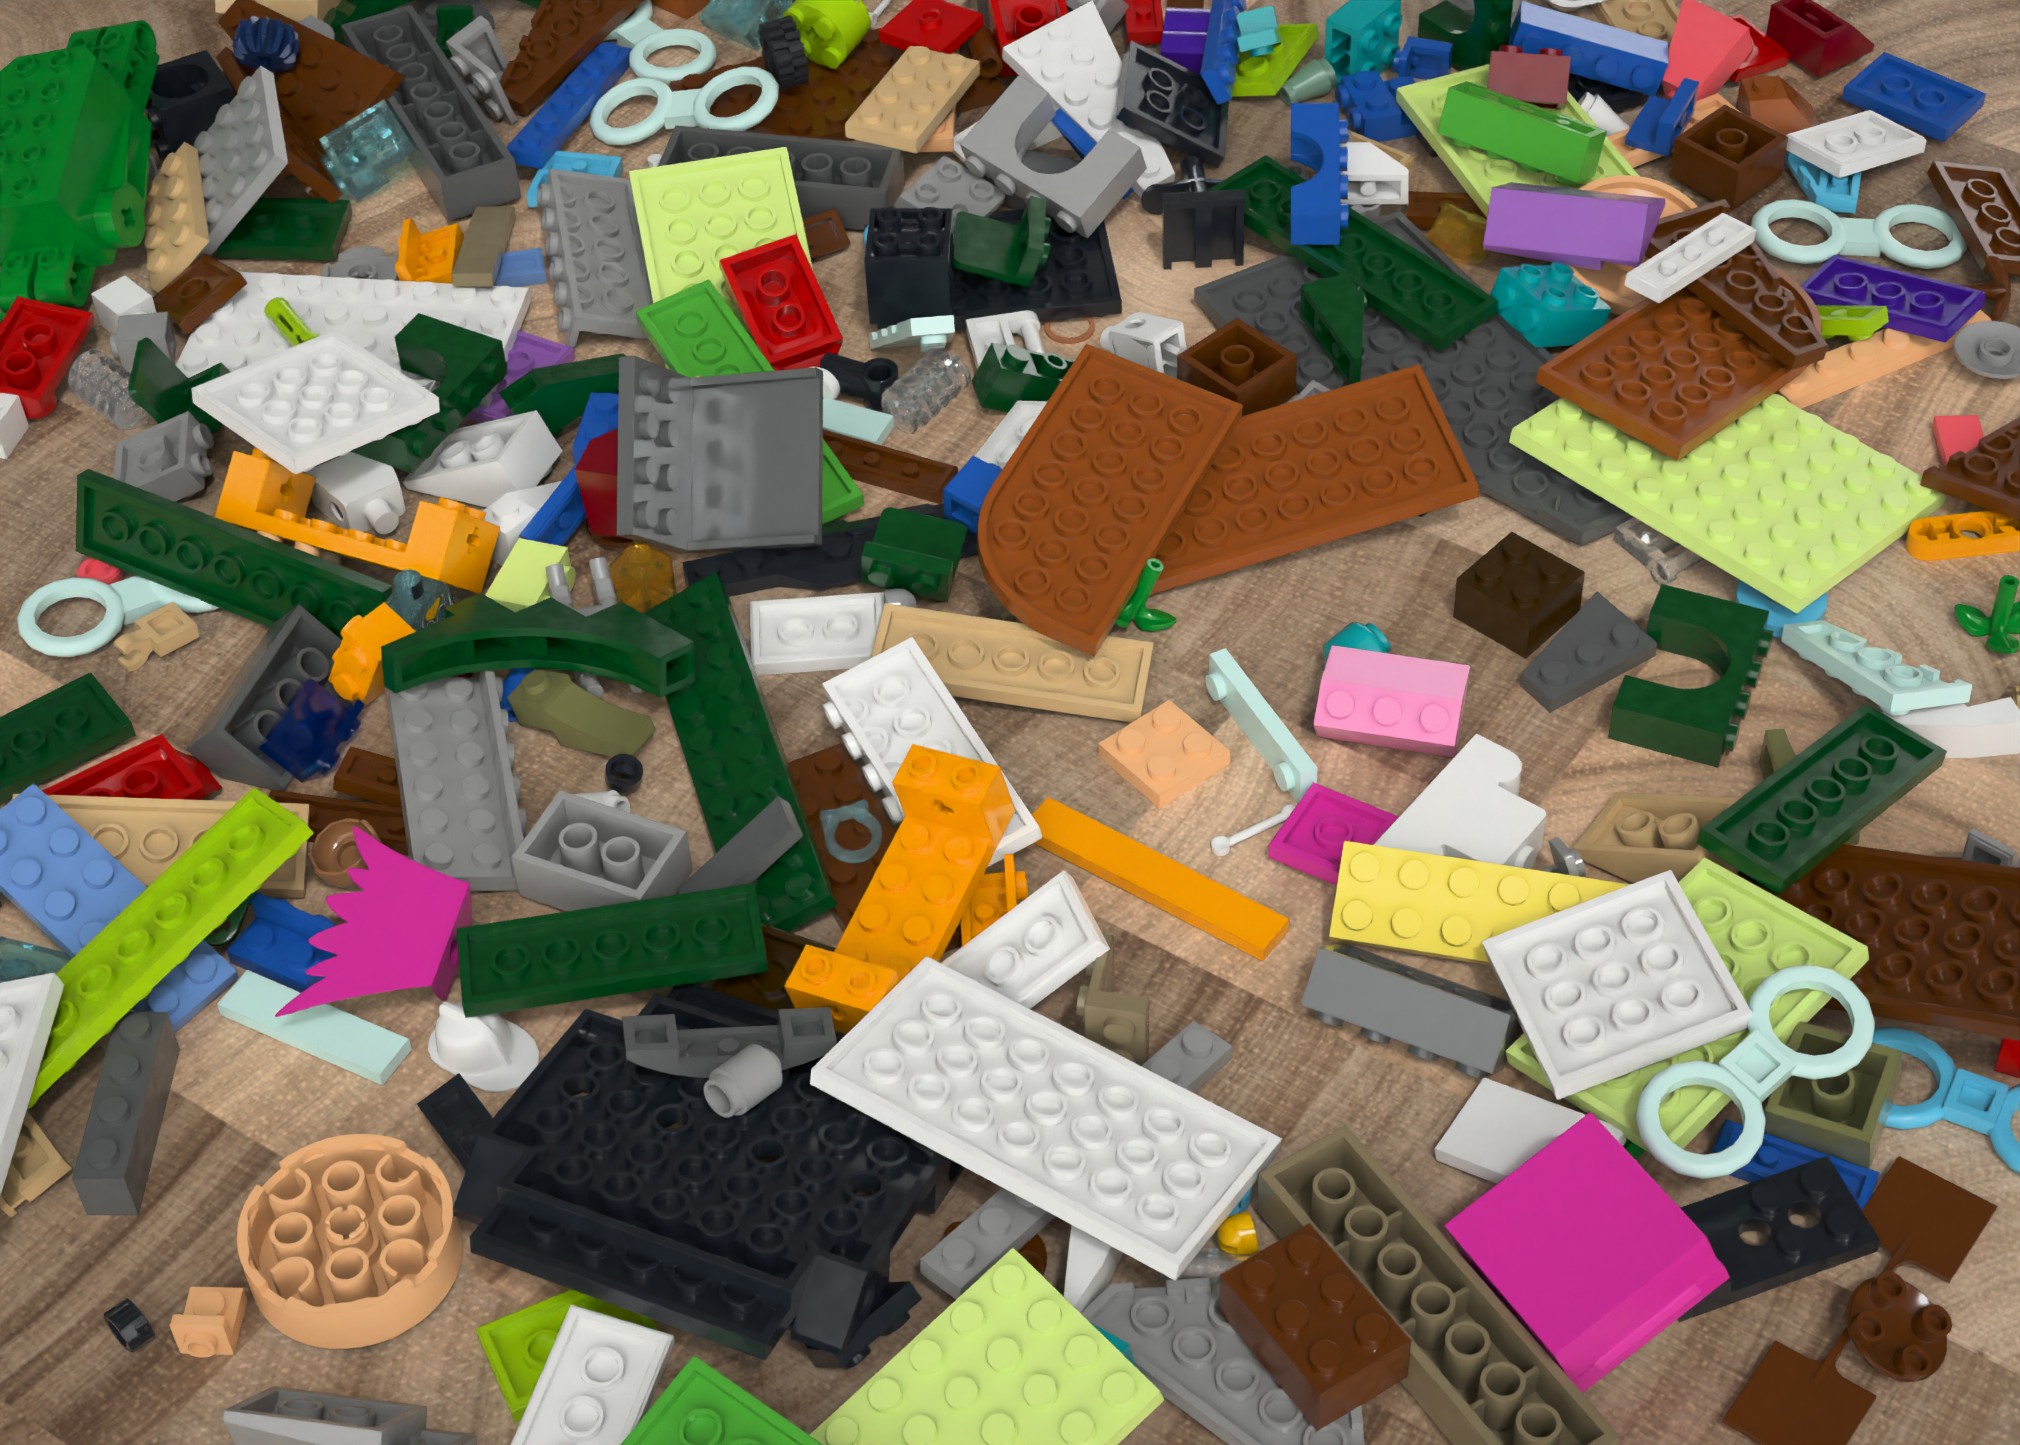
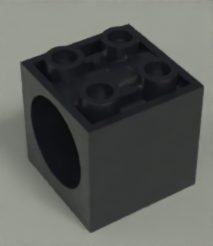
M207 49L157 65L145 113L148 120L152 123L150 143L154 142L162 162L170 153H175L184 142L193 146L198 135L202 131L207 132L215 122L219 109L224 104L229 105L235 97L233 87Z
M870 208L864 258L870 325H897V323L913 318L952 315L956 267L952 265V254L954 251L952 208Z

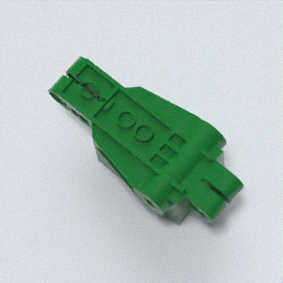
M145 20L75 31L69 38L67 48L16 57L0 71V267L2 268L0 272V309L3 313L8 312L17 296L69 308L84 305L89 295L95 269L102 268V265L113 264L118 249L136 247L142 242L146 227L144 210L147 197L152 123L144 115L160 58L156 53L154 31Z

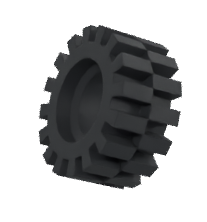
M787 16L759 24V42L763 50L761 51L762 56L766 62L765 67L779 84V90L808 83L809 68L806 64L808 62L807 56L804 54L805 47L801 42V34L799 30L797 31V25L793 18Z

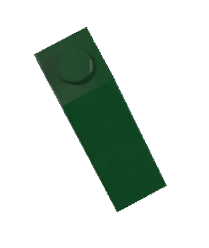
M1347 273L1301 285L1300 318L1347 385L1361 381L1364 311L1367 310V298L1363 289L1357 287Z

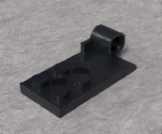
M1828 1156L1680 1207L1707 1237L1715 1256L1725 1266L1730 1278L1679 1317L1678 1321L1688 1320L1878 1251L1879 1237ZM1796 1213H1807L1812 1215L1818 1221V1224L1811 1228H1802L1794 1225L1789 1220V1217ZM1748 1230H1757L1764 1233L1769 1241L1760 1246H1753L1745 1243L1740 1238V1235Z

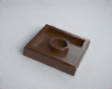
M203 254L153 297L156 312H168L172 327L188 335L248 283L236 270L207 254Z

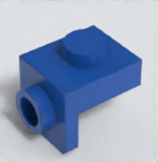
M1409 36L1403 50L1396 51L1393 72L1398 73V77L1412 76L1413 78L1423 80L1451 74L1453 43Z

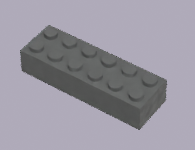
M678 125L675 126L658 166L787 147L802 219L836 208L844 228L865 230L864 225L869 224L870 208L894 207L905 186L903 150L872 143Z

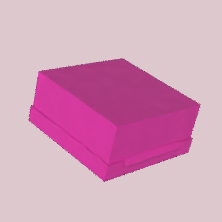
M1591 1112L1444 1225L1460 1252L1458 1253L1582 1393L1730 1278L1725 1266L1715 1256L1704 1233Z

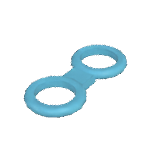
M1896 1027L1874 1029L1873 1043L1901 1050L1920 1059L1933 1072L1938 1084L1937 1091L1932 1098L1920 1104L1907 1106L1892 1104L1885 1127L1905 1130L1927 1127L1941 1119L1989 1135L1995 1152L2012 1170L2020 1174V1143L2015 1139L2010 1126L2011 1118L2016 1112L2020 1111V1084L2009 1089V1086L1960 1068L1956 1069L1953 1059L1935 1041L1916 1031Z

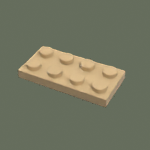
M909 46L845 123V136L917 154L980 75V61L965 58L960 54L932 51L924 46Z
M186 142L175 153L172 152L165 158L161 171L154 180L150 179L147 183V197L144 210L146 223L144 245L147 250V270H149L150 287L156 292H160L187 269L209 242L198 149Z

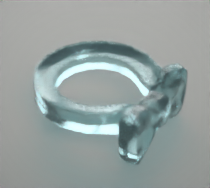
M865 799L857 801L850 806H842L838 809H827L820 812V823L825 829V846L830 854L838 860L848 863L863 862L872 858L879 850L882 842L881 825L876 817L869 813V804ZM855 819L864 824L872 833L871 842L859 851H849L840 847L834 838L840 821Z

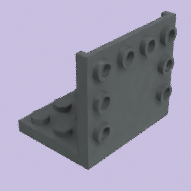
M637 356L619 357L618 536L678 554L822 545L823 370L814 367L688 378Z

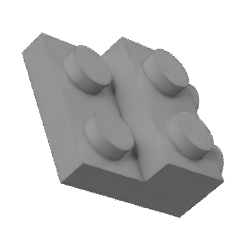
M189 411L117 442L113 478L150 493L158 494L174 502L182 498L192 497L198 491L204 489L205 477L212 474V466L206 453L207 449L214 446L213 435L209 428L203 423L200 424Z

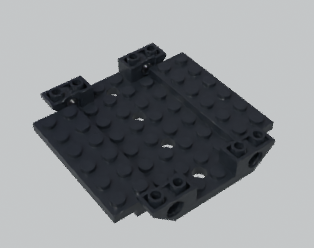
M692 983L674 986L666 997L655 993L637 1015L675 1014L677 1030L771 1026L778 1023L777 1011ZM585 1008L478 1135L453 1206V1216L479 1225L470 1235L471 1253L765 1361L794 1318L791 1339L841 1357L889 1284L891 1250L918 1209L935 1214L965 1167L811 1085V1069L824 1056L805 1064L782 1070V1085L779 1089L745 1114L725 1118L717 1114L705 1098L704 1084L709 1078L673 1075L649 1069L626 1060L622 1020ZM835 1031L837 1043L846 1034ZM582 1092L588 1094L582 1097H575V1095ZM675 1123L683 1125V1127L678 1129H666ZM768 1156H774L779 1158L778 1160L773 1162L759 1161L767 1158ZM864 1189H869L876 1192L875 1194L870 1196H860L856 1194L862 1192Z

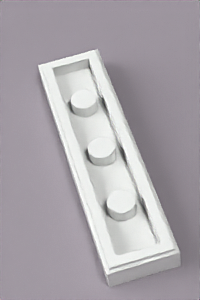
M1722 213L1628 272L1624 286L1657 303H1661L1752 244L1757 230Z

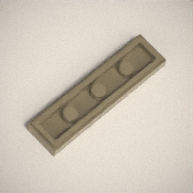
M514 206L475 207L451 273L453 287L494 286L516 220Z

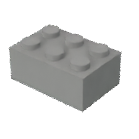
M560 790L511 857L519 895L565 911L676 895L677 889L685 882L693 870L687 831Z

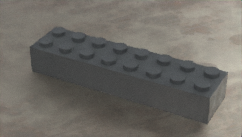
M412 5L341 25L346 47L406 76L380 107L379 111L448 221L469 216L474 212L475 207L502 206L507 202L521 198L514 158Z

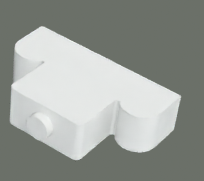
M1475 734L1374 845L1531 869L1536 860L1537 853L1542 848L1546 811L1519 797L1522 762L1519 757L1512 751Z

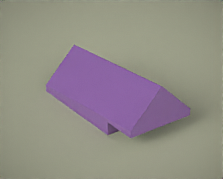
M1513 182L1495 186L1491 190L1483 243L1484 250L1599 271L1602 270L1605 262L1638 267L1642 263L1665 207V198Z

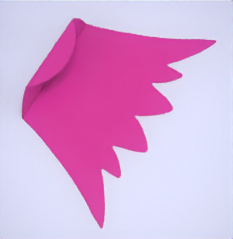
M353 826L356 845L369 870L348 868L347 872L355 884L364 891L327 896L325 900L331 910L348 923L321 931L308 940V943L338 956L324 960L305 972L306 975L323 976L325 978L292 999L279 1010L275 1017L347 998L416 987L431 986L436 996L440 1000L446 1001L459 967L458 941L456 939L452 942V940L457 935V928L472 926L470 883L442 874L415 862Z

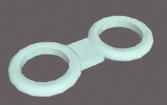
M644 0L636 8L637 10L632 16L623 20L604 39H617V44L621 47L633 48L629 54L630 68L639 78H656L666 84H670V81L682 80L683 77L689 74H701L709 71L717 58L716 46L707 35L689 29L664 30L650 21L653 16L651 0ZM666 46H690L700 52L695 60L679 67H656L646 61L649 54Z
M739 67L727 70L712 78L701 89L673 92L668 84L656 78L640 77L625 81L611 88L597 101L591 111L590 128L597 139L609 145L621 146L640 142L655 134L663 126L666 129H674L678 125L744 132L759 124L772 112L778 101L779 84L770 72L759 67ZM743 84H755L762 88V94L758 101L745 112L727 118L715 117L710 114V107L714 100L724 91ZM639 95H652L658 98L654 111L645 120L636 125L625 128H612L607 125V118L611 111L621 102Z
M1796 199L1777 200L1762 206L1752 217L1751 227L1757 230L1754 240L1759 247L1771 256L1786 262L1799 264L1822 263L1838 254L1880 257L1882 252L1889 259L1905 266L1934 269L1943 268L1957 262L1967 251V243L1948 213L1930 206L1917 204L1896 205L1882 211L1875 219L1839 218L1828 208L1809 201ZM1795 217L1807 219L1822 227L1827 232L1829 238L1818 245H1795L1779 239L1771 232L1768 225L1780 218ZM1899 223H1923L1937 228L1945 234L1950 244L1939 250L1924 251L1912 249L1894 239L1889 229Z
M137 575L110 585L93 578L72 577L53 581L31 594L22 604L17 617L20 636L32 649L48 656L74 657L89 654L107 645L121 631L123 624L125 626L171 602L175 603L186 613H203L220 608ZM73 597L90 598L100 602L107 609L103 620L94 629L81 635L71 637L53 636L43 632L37 626L40 614L48 606L62 599Z
M1808 964L1782 968L1763 979L1750 997L1748 1006L1753 1015L1747 1022L1750 1035L1719 1061V1064L1700 1060L1675 1063L1655 1074L1639 1096L1635 1116L1641 1141L1655 1160L1677 1174L1699 1179L1728 1176L1747 1165L1763 1143L1766 1119L1761 1102L1791 1076L1811 1080L1838 1077L1857 1066L1872 1046L1875 1028L1874 1017L1869 1000L1854 982L1832 969ZM1804 988L1824 991L1837 999L1848 1012L1852 1024L1851 1037L1843 1047L1830 1054L1812 1056L1792 1050L1779 1040L1772 1031L1769 1010L1778 997L1790 990ZM1696 1084L1718 1089L1729 1096L1740 1110L1743 1122L1742 1134L1734 1145L1720 1153L1702 1155L1685 1151L1671 1142L1661 1128L1658 1116L1659 1106L1669 1093L1682 1086Z

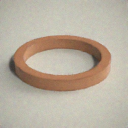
M1092 316L1082 317L1088 321L1090 327L1084 334L1077 337L1067 338L1054 334L1050 330V324L1053 320L1045 321L1044 330L1046 335L1055 342L1076 344L1089 339L1093 335L1095 321Z

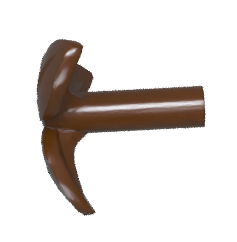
M1986 256L1984 261L1994 278L1992 282L1956 285L1985 292V299H1992L1995 302L1990 318L1992 321L2002 322L2009 311L2011 299L2010 275L2005 264L1998 257Z

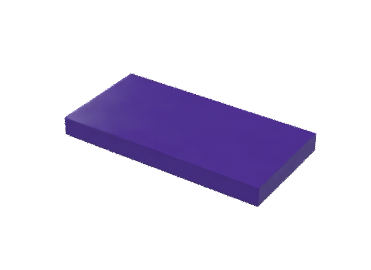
M1837 255L1831 257L1800 285L1808 293L1815 305L1887 306L1889 322L1882 327L1944 343L1985 305V292Z

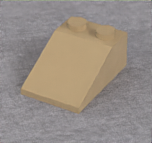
M1616 792L1572 849H1577L1583 861L1631 883L1642 881L1668 870L1672 871L1679 882L1704 857L1737 875L1739 872L1737 868L1697 844L1700 829L1740 798Z

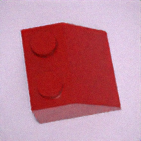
M988 0L990 31L1001 59L1003 47L1068 13L1066 1ZM1002 59L1003 67L998 77L1018 76Z

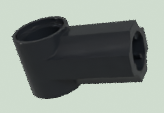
M829 352L821 359L820 368L826 369L835 376L840 385V393L861 398L865 408L882 413L892 412L899 407L901 402L898 366L894 361L888 358H873L864 363Z

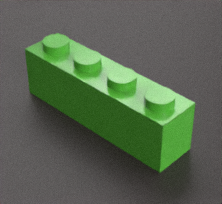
M1467 81L1448 87L1438 129L1439 134L1450 137V142L1457 146L1481 148L1485 150V155L1490 158L1517 161L1520 163V168L1535 173L1544 171L1555 175L1557 182L1572 186L1595 176L1607 130Z

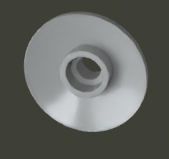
M1980 321L1965 326L1955 336L1953 343L1954 354L1958 361L1967 369L1990 378L2009 379L2020 377V327L2000 321Z

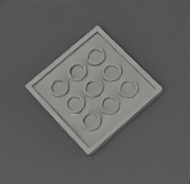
M262 66L251 77L247 76L241 82L234 99L229 105L224 104L219 109L212 126L207 132L202 131L194 142L193 147L198 149L209 242L191 264L203 254L211 256L288 164L274 74Z

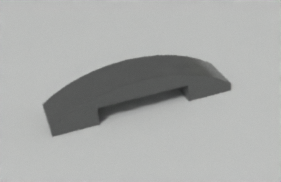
M830 1007L778 1009V1023L771 1026L677 1030L675 1014L622 1017L626 1060L649 1069L680 1076L709 1078L713 1070L750 1044H757L774 1052L781 1062L782 1070L820 1058L837 1044Z

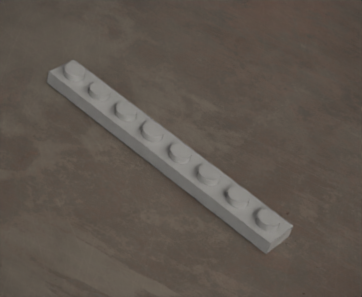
M1192 1021L1147 1060L1142 1067L1195 1093L1232 1060L1233 1046L1200 1024ZM1001 1188L920 1259V1273L957 1299L1012 1248L1016 1251L1021 1249L1056 1216Z

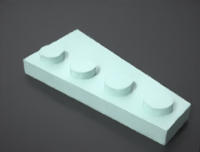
M954 315L908 319L897 323V325L888 326L887 329L869 333L870 350L919 345L920 353L944 351L946 343H952L955 334Z
M1823 620L1785 624L1783 627L1781 642L1798 652L1799 657L1820 666L1828 676L1840 679L1852 687L1854 693L1866 696L1878 704L1883 712L1888 714L1905 715L1909 713V710L1967 703L1970 701L1972 684L1960 679L1953 680L1952 683L1939 680V670L1925 664L1918 666V668L1904 665L1901 663L1902 654L1888 648L1867 647V639Z

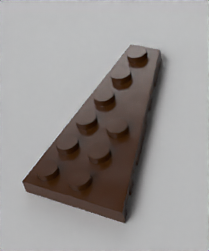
M235 0L218 21L232 41L239 21L249 20L250 16L265 18L267 16L273 20L281 19L282 24H290L294 27V31L298 34L299 53L296 55L293 67L287 70L283 69L281 73L270 71L274 74L277 98L323 156L336 162L406 76L254 0Z
M1723 199L1660 218L1644 256L1650 259L1722 213L1729 215V204ZM1753 242L1685 286L1700 300L1706 302L1727 321L1734 324L1755 343L1762 346L1791 370L1824 360L1828 344L1808 316L1799 314L1794 308L1796 299L1790 291H1783L1780 288L1781 278L1756 242Z
M2020 417L1979 439L1978 446L1971 451L1964 453L1960 450L1951 455L1948 464L1941 468L1933 465L1923 471L1920 485L1977 505L1985 511H1993L2020 521Z

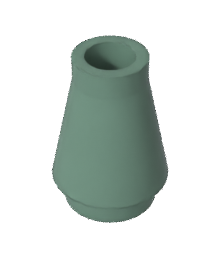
M1322 58L1318 61L1312 59L1283 84L1279 90V95L1287 106H1291V103L1329 94L1331 88L1337 85L1335 71L1326 59Z

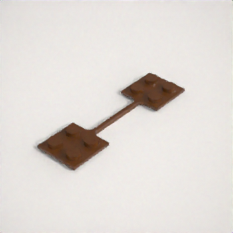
M1898 1156L1862 1212L1880 1239L1879 1247L1884 1249L1889 1255L1890 1261L1882 1272H1895L1902 1265H1914L1950 1284L1995 1213L1997 1206ZM1847 1326L1828 1356L1821 1360L1807 1358L1775 1340L1724 1416L1722 1423L1761 1445H1847L1877 1395L1842 1377L1836 1369V1361L1851 1340Z

